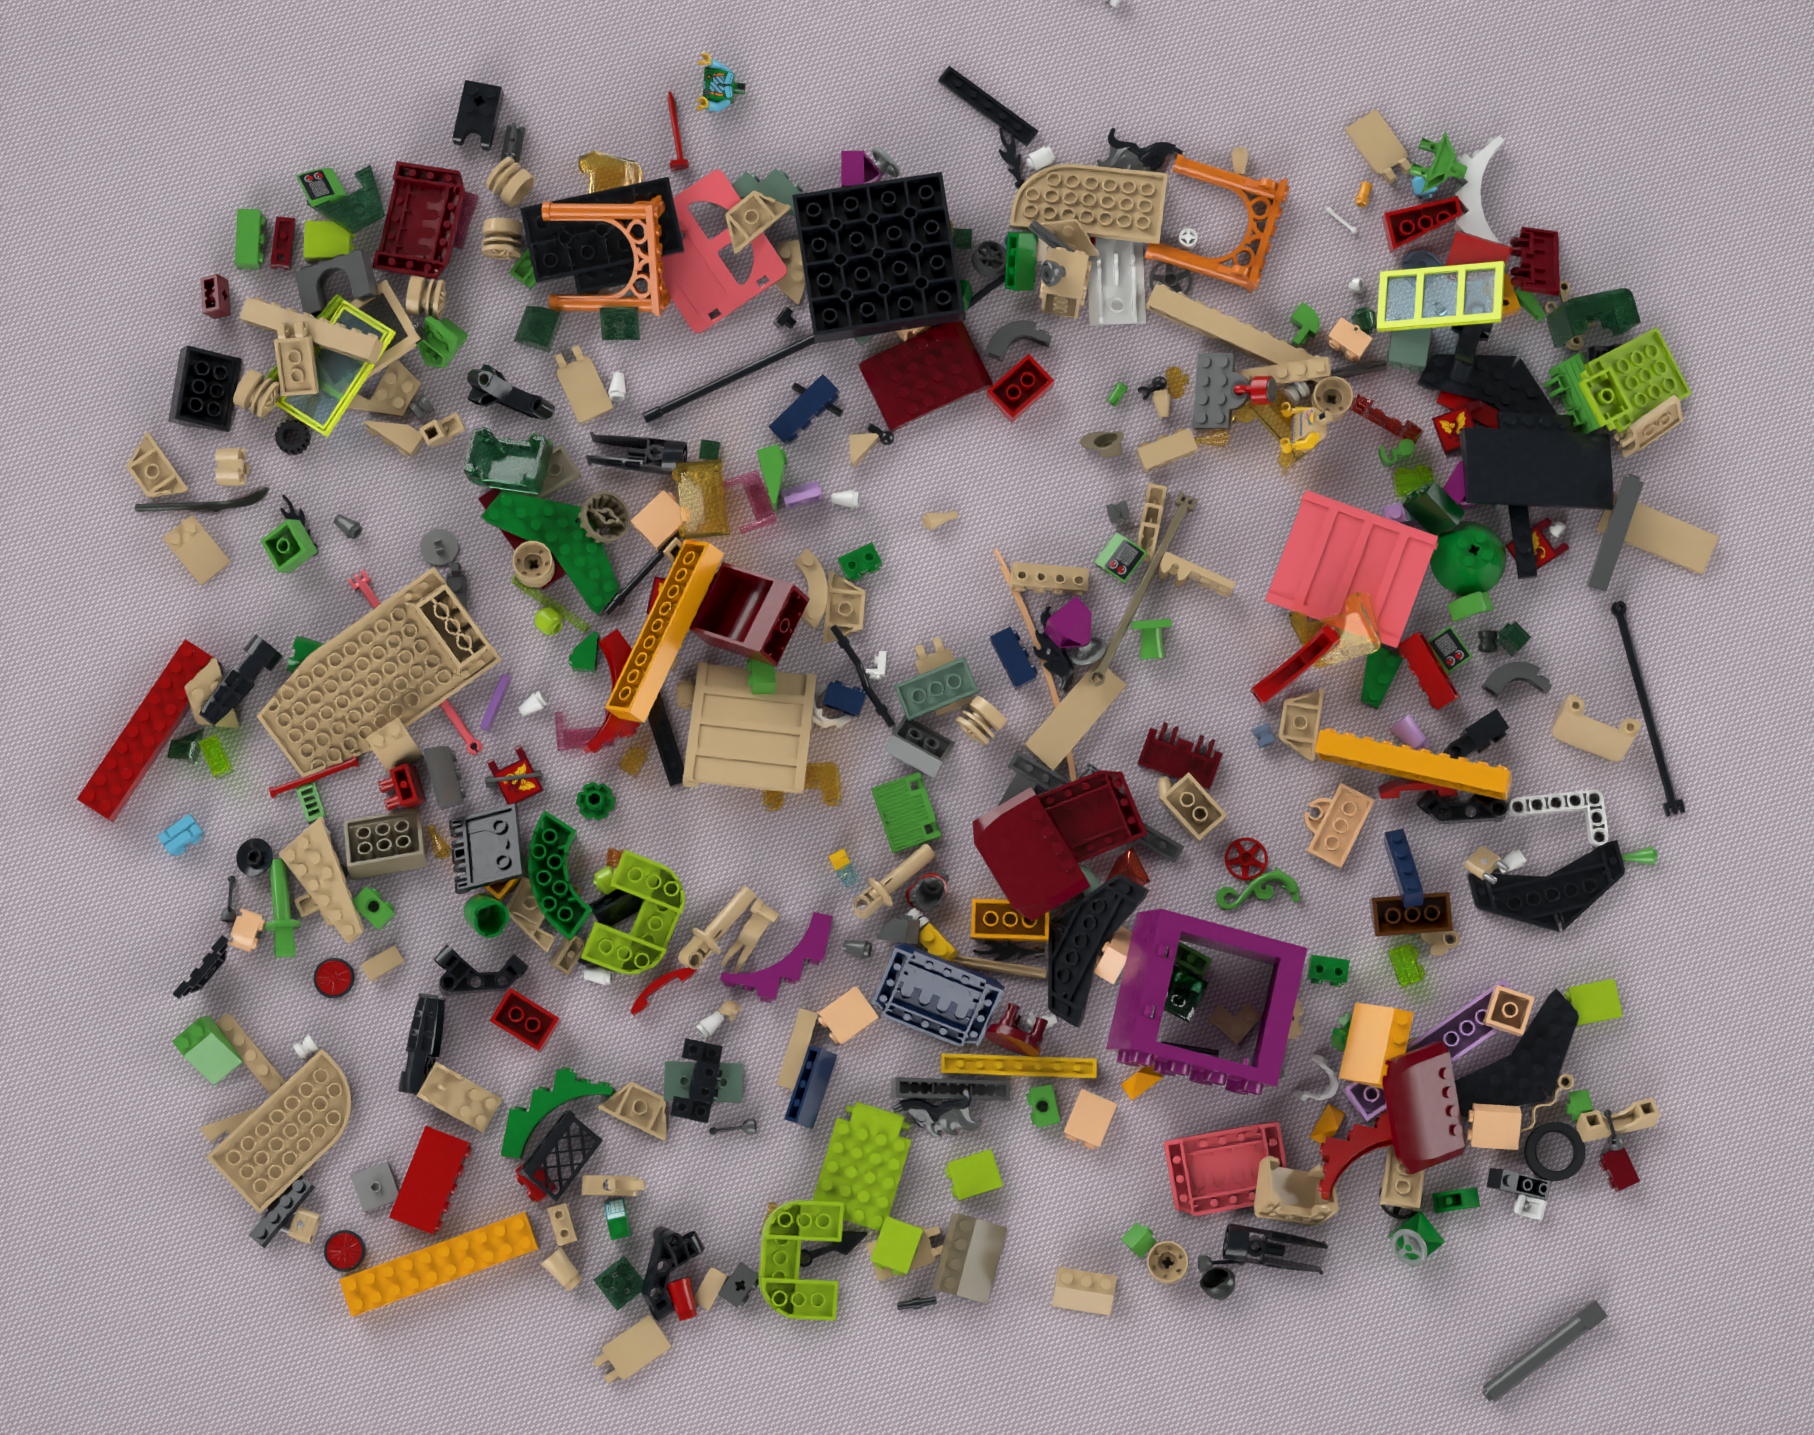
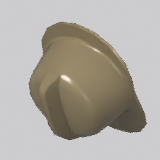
M1120 431L1092 432L1083 436L1080 444L1086 449L1096 450L1099 456L1103 458L1120 456L1122 454L1121 441L1124 435Z

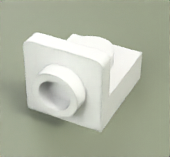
M879 651V656H875L874 667H878L877 669H866V675L870 679L880 680L881 677H885L887 651Z
M1031 1012L1028 1014L1029 1019H1026L1030 1030L1033 1029L1036 1022ZM1050 1014L1040 1017L1048 1021L1045 1029L1058 1023L1055 1015L1050 1017Z

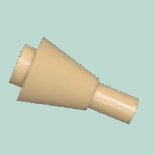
M957 511L925 513L924 517H922L924 527L931 531L947 522V520L958 518Z

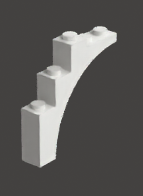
M1500 135L1495 139L1493 137L1485 143L1486 147L1482 151L1478 149L1472 154L1471 158L1466 154L1455 159V161L1468 168L1463 179L1457 178L1462 184L1453 191L1455 193L1453 197L1458 196L1460 207L1463 211L1462 215L1455 219L1456 223L1453 228L1456 231H1462L1497 243L1500 242L1491 232L1484 217L1480 190L1486 165L1504 143V139Z

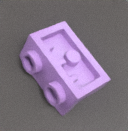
M818 481L781 491L786 509L823 499Z

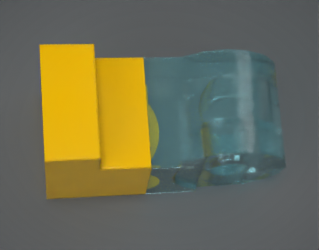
M844 848L828 856L845 888L859 882Z

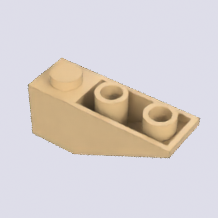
M374 421L364 422L367 432L375 437L378 434L383 438L382 441L390 447L392 445L399 448L397 451L405 457L410 455L414 458L425 442L422 434L409 425Z

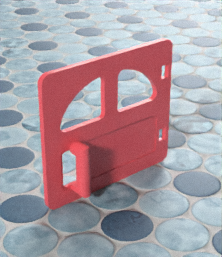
M721 170L712 171L674 197L680 231L685 234L683 239L685 253L660 258L664 265L661 275L662 280L665 282L667 293L670 294L671 299L695 333L704 332L787 274V267L765 234L762 233L751 242L753 248L751 274L745 284H738L719 256V251L732 243L729 230L726 229L713 239H708L690 213L689 206L694 202L714 203L729 211L741 201V198ZM767 276L770 281L759 287L757 281ZM718 309L721 314L711 320L709 314Z

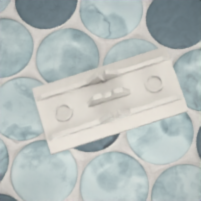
M1095 237V248L1098 249L1099 254L1098 256H1089L1088 261L1092 262L1088 282L1089 326L1146 324L1143 243Z

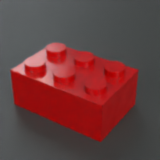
M1028 354L987 390L986 396L1013 423L1054 387V380Z
M509 988L489 1021L541 1053L561 1022V1019L512 988Z

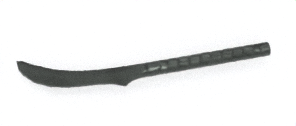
M268 487L252 495L234 500L135 504V511L208 509L217 512L228 508L245 507L261 501L268 493Z

